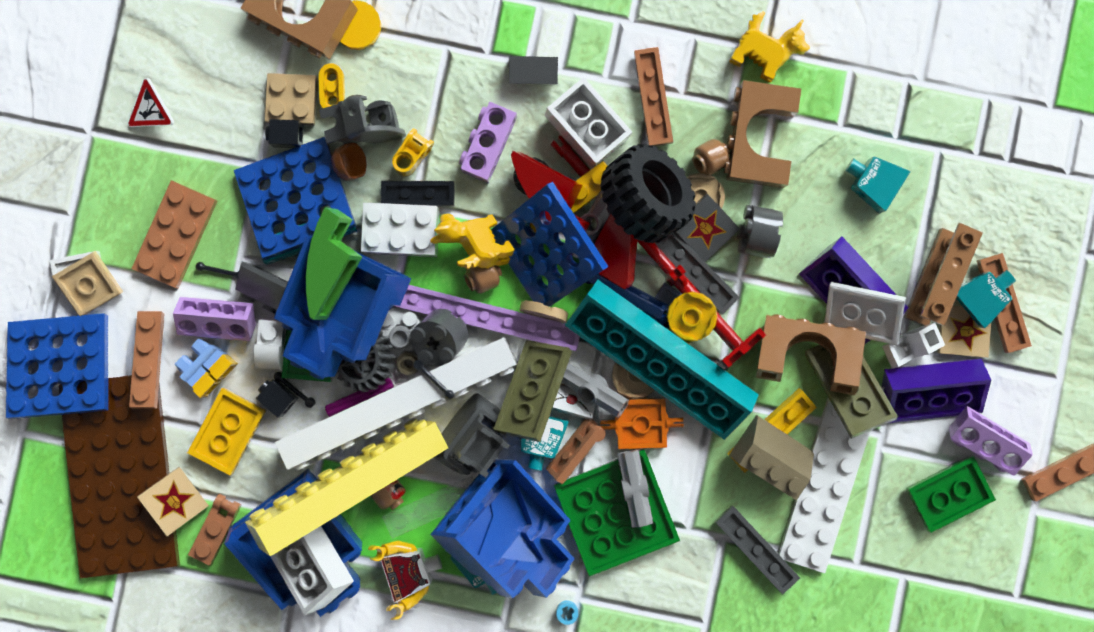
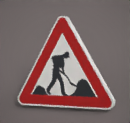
M148 78L143 79L128 121V126L173 125L174 120L151 80Z

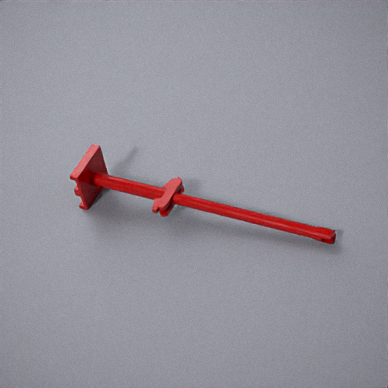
M561 135L558 136L561 147L553 140L551 146L580 177L590 171ZM637 240L667 275L666 281L671 287L674 285L681 294L688 292L700 293L684 275L686 273L685 269L681 265L675 267L655 243ZM717 312V322L713 330L732 350L717 363L718 366L726 370L747 353L759 340L763 339L766 334L761 328H758L742 341Z

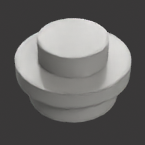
M405 326L394 327L388 335L389 344L394 346L396 350L409 348L412 344L410 329Z

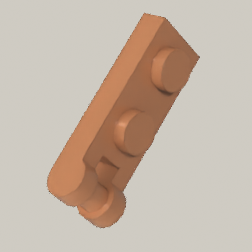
M585 419L558 452L555 459L546 467V470L555 480L563 484L588 454L593 445L604 439L606 435L605 430L598 426L593 419Z
M219 493L188 555L209 566L212 565L242 504L236 501L232 503L226 500V496ZM221 508L228 511L227 516L219 513Z

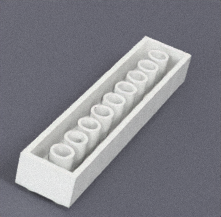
M503 337L429 372L448 390H452L454 397L457 398L470 391L469 386L475 383L477 387H481L491 382V376L497 373L502 377L515 371L513 366L517 365V362L506 338ZM423 374L276 441L275 444L286 469L295 467V470L298 471L315 463L313 458L316 456L318 460H322L336 453V447L340 446L341 450L358 443V437L362 435L364 440L382 432L380 427L384 425L389 429L404 422L403 416L408 415L411 419L426 412L425 406L431 404L432 408L448 402V400L445 398L444 392Z

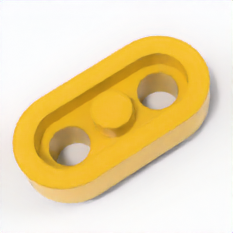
M333 63L325 64L319 71V101L322 108L332 106L329 104L331 98H337L336 104L345 99L344 73L338 65ZM331 74H336L334 81H329L328 79Z

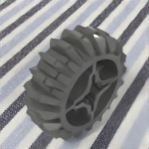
M380 330L376 343L372 346L374 350L370 349L366 360H355V363H351L342 359L337 370L339 372L337 379L344 381L343 386L351 387L353 391L368 392L369 390H376L379 388V385L386 383L385 378L392 376L388 370L395 367L391 363V359H394L396 356L390 354L394 346L387 345L389 338L383 336V331ZM353 367L358 370V373H361L362 377L356 373Z

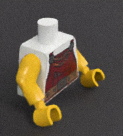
M399 540L383 544L381 547L371 545L368 550H377V555L369 559L373 561L381 560L394 603L398 602V604L389 605L386 608V612L393 608L396 610V615L390 620L400 619L403 612L418 604L429 591V585L432 582L430 572L442 569V563L438 554L425 558L422 548H416L414 544Z

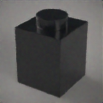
M269 119V126H266L265 129L266 141H269L268 144L274 148L301 147L303 145L304 125L299 120Z
M267 380L258 389L260 394L256 397L277 418L283 417L299 399L277 380Z

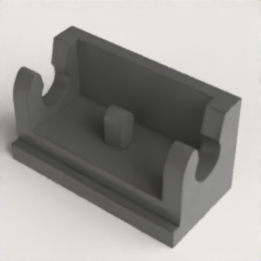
M509 56V83L558 84V57Z

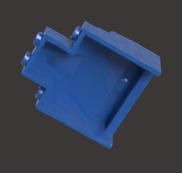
M306 236L274 319L280 321L283 328L292 331L283 357L289 359L292 366L300 369L305 368L310 371L311 376L323 380L324 377H335L342 359L351 363H355V360L367 359L371 346H374L388 311L394 305H401L411 278L357 252L362 256V259L328 319L313 320L309 316L306 296V269L312 236Z
M495 459L487 470L488 476L485 478L480 473L477 475L430 535L472 575L479 576L500 596L514 598L522 591L524 585L533 595L547 598L548 595L554 592L556 584L569 571L570 565L575 559L557 540L558 537L563 535L566 526L571 520L516 460Z
M309 468L230 526L224 543L281 610L287 606L292 607L297 602L271 556L259 549L245 522L250 519L249 516L253 512L262 508L266 510L272 507L273 501L283 495L289 497L296 492L295 489L305 482H310L311 484L316 481L317 478ZM341 514L324 523L321 527L354 582L325 608L316 611L320 617L325 613L330 614L335 611L341 601L355 596L360 588V577L347 561L352 562L360 556L362 541Z

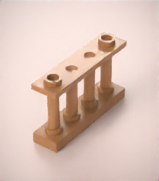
M958 223L955 232L945 228L939 229L908 304V309L903 316L904 318L923 326L929 325L930 321L945 326L983 232L962 223Z

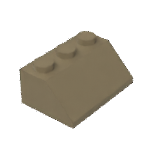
M758 415L754 417L729 455L738 464L795 500L799 498L811 480L814 459L813 451Z

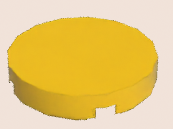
M354 0L352 2L358 10L340 42L349 49L362 50L377 41L381 34L382 24L379 14L373 6L364 1Z
M697 292L683 293L675 298L669 306L667 314L672 332L682 340L691 342L702 340L708 336L715 328L718 317L716 307L711 299Z

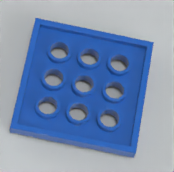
M325 137L234 170L258 247L264 260L302 247L306 236L313 237L320 218L319 211L324 206L338 209L350 217L352 222L348 229L356 227L342 182L332 169V154ZM308 163H315V171L310 174L305 173V166ZM287 171H292L293 178L289 182H283L282 175ZM263 180H270L271 184L267 190L262 191L259 189V185ZM321 184L324 186V190L320 195L312 194V188L315 185ZM293 193H300V201L296 204H291L289 202L290 196ZM276 201L278 203L277 209L274 212H267L266 207L268 203ZM303 214L308 215V222L303 226H298L296 223L297 218ZM284 223V232L278 235L274 234L275 225Z
M553 182L544 186L491 229L492 234L495 236V243L503 245L505 241H509L513 246L514 253L512 256H509L510 261L508 264L531 299L548 307H551L608 267ZM545 211L551 215V222L546 219ZM530 223L535 226L536 234L530 229ZM559 232L564 235L565 243L560 240ZM515 234L521 239V245L517 243ZM543 244L549 247V254L545 252ZM573 253L578 256L579 264L573 260ZM529 255L533 257L534 265L529 261ZM557 264L562 267L563 275L558 272ZM542 276L548 280V286L542 281Z
M107 314L8 322L7 419L108 411ZM86 334L88 337L86 344L78 346V337ZM62 336L63 344L59 348H54V339ZM37 338L39 341L38 347L30 351V341ZM81 358H86L87 366L82 370H78L77 362ZM57 360H62V369L54 372L53 364ZM37 362L39 366L37 372L30 375L28 372L29 366ZM85 381L87 383V390L83 394H78V384ZM57 384H62V393L58 396H53V387ZM37 386L38 394L30 399L28 397L29 389Z

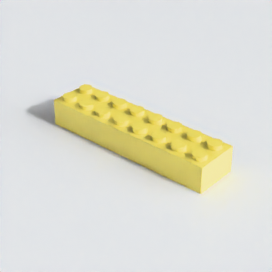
M412 419L403 425L404 429L401 431H392L383 436L384 441L375 445V443L364 447L361 450L362 454L355 458L354 456L345 458L340 462L341 466L333 471L332 469L323 471L318 475L319 479L311 484L310 482H305L295 489L296 492L289 497L283 495L273 501L272 507L266 510L262 508L253 512L245 524L259 549L272 556L448 449L436 423Z

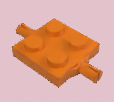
M665 398L628 399V406L619 418L615 416L614 420H600V426L604 430L615 429L618 449L667 448L669 428L684 427V423H674L684 422L683 417H668Z

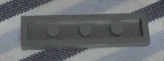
M676 232L664 241L656 243L675 267L681 265L685 269L686 273L684 275L700 293L711 299L716 310L721 315L740 298Z
M733 505L715 520V523L782 595L800 579L794 570Z

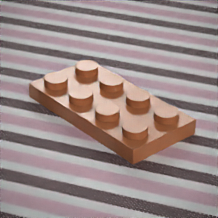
M171 180L131 269L179 289L218 201Z

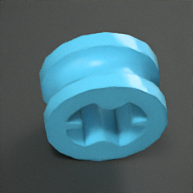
M569 600L562 601L556 610L558 620L564 625L573 624L578 618L576 604ZM564 607H568V610L570 607L573 609L571 618L561 616Z

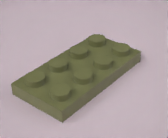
M526 340L494 426V430L497 433L541 442L572 354L569 347Z
M818 345L805 351L808 362L851 439L897 419L896 412L864 357L859 388L856 395L830 391L833 360L830 353L823 346Z

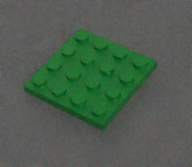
M645 449L639 450L643 475L647 479L650 495L648 500L653 524L632 527L627 501L625 502L621 485L622 474L618 459L567 478L563 484L560 482L553 484L563 511L571 520L568 524L589 577L680 541Z

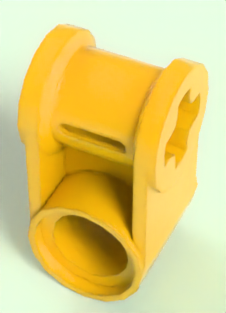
M415 128L408 133L392 159L396 172L401 176L412 175L434 145V141H428L417 133L418 130ZM401 159H409L411 163L408 168L401 169L398 167Z

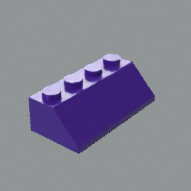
M843 236L824 249L799 273L826 304L831 282L896 295ZM906 304L904 307V313L908 309V306ZM865 338V344L871 341Z
M982 359L884 369L883 391L898 416L896 420L889 423L959 416L966 406L978 413H983L992 379Z

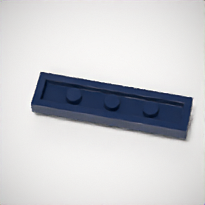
M600 274L586 282L587 284H595L597 280H600L634 306L643 310L651 318L661 319L668 304L634 286L623 289Z

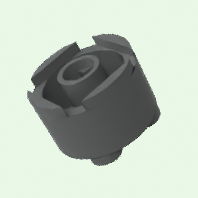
M746 205L743 219H745L744 225L740 224V230L737 232V239H740L738 252L763 258L774 257L781 235L778 234L779 226L783 227L782 211Z
M447 309L433 310L411 331L410 337L413 349L418 355V360H421L425 365L442 366L447 364L464 348L468 340V330L464 321L460 317L456 318L452 315V311Z

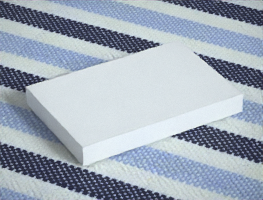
M831 282L824 323H831L835 327L841 328L855 327L860 331L866 332V339L897 345L906 297Z

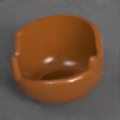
M357 143L343 144L332 153V169L337 177L345 181H351L365 175L367 168L366 156Z

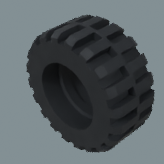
M647 144L633 145L603 171L601 178L602 199L607 204L606 209L609 215L612 214L615 218L614 222L618 226L621 225L625 233L633 235L634 239L639 241L644 240L647 243L664 241L688 224L694 215L696 202L694 201L695 193L691 189L690 179H687L685 176L686 172L677 165V161L674 158H670L667 152L658 150L656 146Z

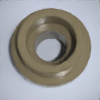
M411 351L402 352L396 361L398 370L405 375L415 374L418 370L414 368L413 364L418 360V355ZM409 359L413 364L407 365L405 360Z

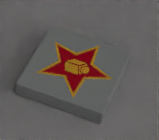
M706 193L696 203L692 219L676 233L706 262L740 228Z

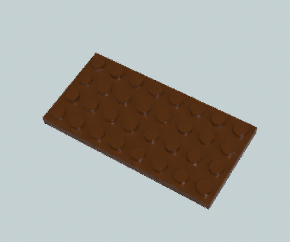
M132 375L108 378V411L62 415L80 578L170 568L180 565L176 530L166 536L137 498L138 495L170 473L160 383L157 409H132L129 407ZM85 381L77 386V393L83 394L87 390V383ZM58 384V385H59V395H60V394L62 393V391H63V386H62V384Z

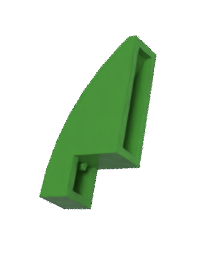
M328 207L324 208L317 222L307 259L306 296L309 316L313 320L328 319L362 259L360 254L341 241L352 219L340 210Z

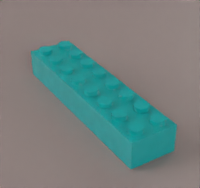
M600 280L595 282L564 325L724 440L750 415L759 396L755 391Z

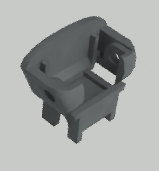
M357 94L347 97L344 101L338 102V104L319 110L321 118L333 116L336 119L335 127L324 131L326 143L328 144L336 141L343 142V144L359 142L376 144L406 137L405 130L399 128L395 109L388 101L378 100L370 103L368 106H364L363 101L367 100V96ZM366 111H368L371 123L367 124L365 117ZM385 113L386 119L382 122L381 115Z
M475 393L459 409L441 433L448 449L433 458L462 475H469L472 472L477 474L479 472L486 478L489 474L487 472L488 468L503 448L508 449L510 446L504 439L505 434H497L481 422L484 419L483 415L495 422L492 426L494 429L500 409L479 393Z

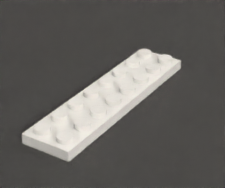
M827 398L811 448L814 453L811 480L799 498L794 501L778 551L783 560L822 573L826 572L870 431L851 439L829 398Z

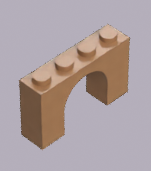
M245 0L241 6V9L247 14L246 19L253 24L259 26L262 23L267 26L266 30L278 37L280 34L288 37L287 41L294 46L300 48L303 45L308 48L307 52L319 59L321 56H324L329 60L358 10L351 0H325L313 19L303 24H291L283 18L282 6L284 0Z
M743 80L739 87L735 88L733 101L737 102L736 111H732L730 125L734 126L733 135H729L727 142L730 157L724 168V173H727L726 180L778 188L788 186L792 161L768 158L757 154L747 141L746 130L749 121L760 114L794 117L799 111L801 88Z
M778 314L766 315L763 330L766 336L761 342L756 378L780 382L785 355L789 348L800 342H815L823 346L830 353L833 360L830 391L856 395L861 376L866 337L865 331H860L855 327H835L831 323H811L807 319H788Z

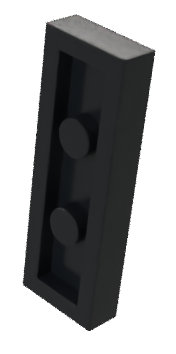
M381 181V203L455 206V182Z

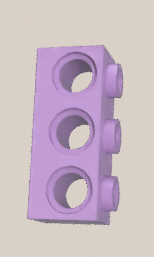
M490 101L487 107L483 106L478 120L481 121L478 129L472 130L468 140L471 143L468 152L464 151L459 160V164L462 165L460 169L463 173L489 183L517 119L516 112ZM493 115H501L503 117L502 123L499 125L491 124L490 118ZM483 137H491L494 140L493 144L490 147L481 146L480 141ZM476 158L484 161L483 167L479 170L471 168V162Z
M179 297L173 311L177 335L250 341L256 326L253 303Z
M968 406L964 408L949 426L950 438L957 446L968 448L976 457L981 460H988L1003 473L1008 472L1015 476L1033 456L1029 442ZM966 428H971V429H973V430L970 431V432H964V431H962V430H964V429H966ZM986 441H994L992 444H984ZM1010 453L1015 454V455L1012 456V457H1006V456H1005V455L1010 454Z

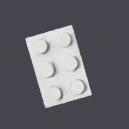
M584 77L547 107L544 115L591 169L604 161L626 142L632 134L629 127Z
M363 203L361 252L376 255L437 257L438 243L433 244L430 242V239L437 235L434 229L439 224L440 209L438 206Z
M321 526L271 556L304 615L325 608L354 582Z

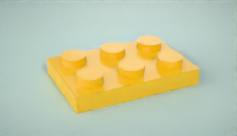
M221 388L187 453L230 476L233 475L267 410L226 388Z

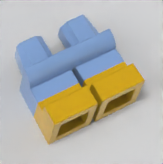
M197 339L191 346V349L198 355L197 359L193 362L187 355H183L174 365L182 373L180 378L194 389L193 392L199 398H204L220 384L221 380L238 363L219 346L211 345L203 339Z

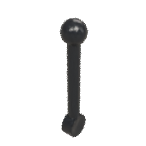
M198 262L195 265L197 271L207 270L238 278L239 271L234 272L206 266L203 262Z
M421 360L414 362V368L421 370L444 392L446 399L450 400L454 397V392L441 384L424 367V363Z
M281 372L274 373V379L281 381L303 399L306 407L312 408L315 405L314 398H308L285 378H282Z

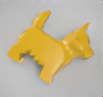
M762 11L757 15H752V21L750 20L748 23V30L740 38L738 47L733 51L729 63L740 67L743 64L744 57L749 56V59L754 60V64L758 63V66H763L760 78L770 83L776 75L775 72L792 54L804 55L810 49V46L805 42V33L801 29L804 20L799 21L794 27L785 31L777 40L759 31L760 24L765 15V12Z
M443 214L440 216V223L434 229L437 235L430 239V242L433 244L460 243L469 257L457 261V265L466 269L470 267L488 269L494 265H506L510 261L509 256H512L514 253V248L509 241H505L503 245L495 243V236L490 228L496 226L497 221L492 214L486 218H476L463 222L455 219L451 214Z

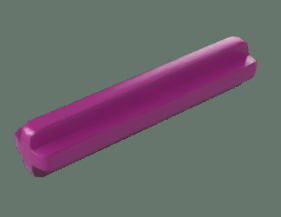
M385 378L386 383L379 385V388L376 390H369L368 392L356 391L326 405L325 411L331 417L394 388V384L390 378Z

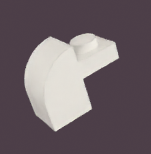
M259 320L257 344H254V363L258 369L282 371L285 328L282 327L280 321Z
M932 323L900 335L897 345L887 343L882 348L893 369L916 357L928 355L943 347L945 343L936 324Z

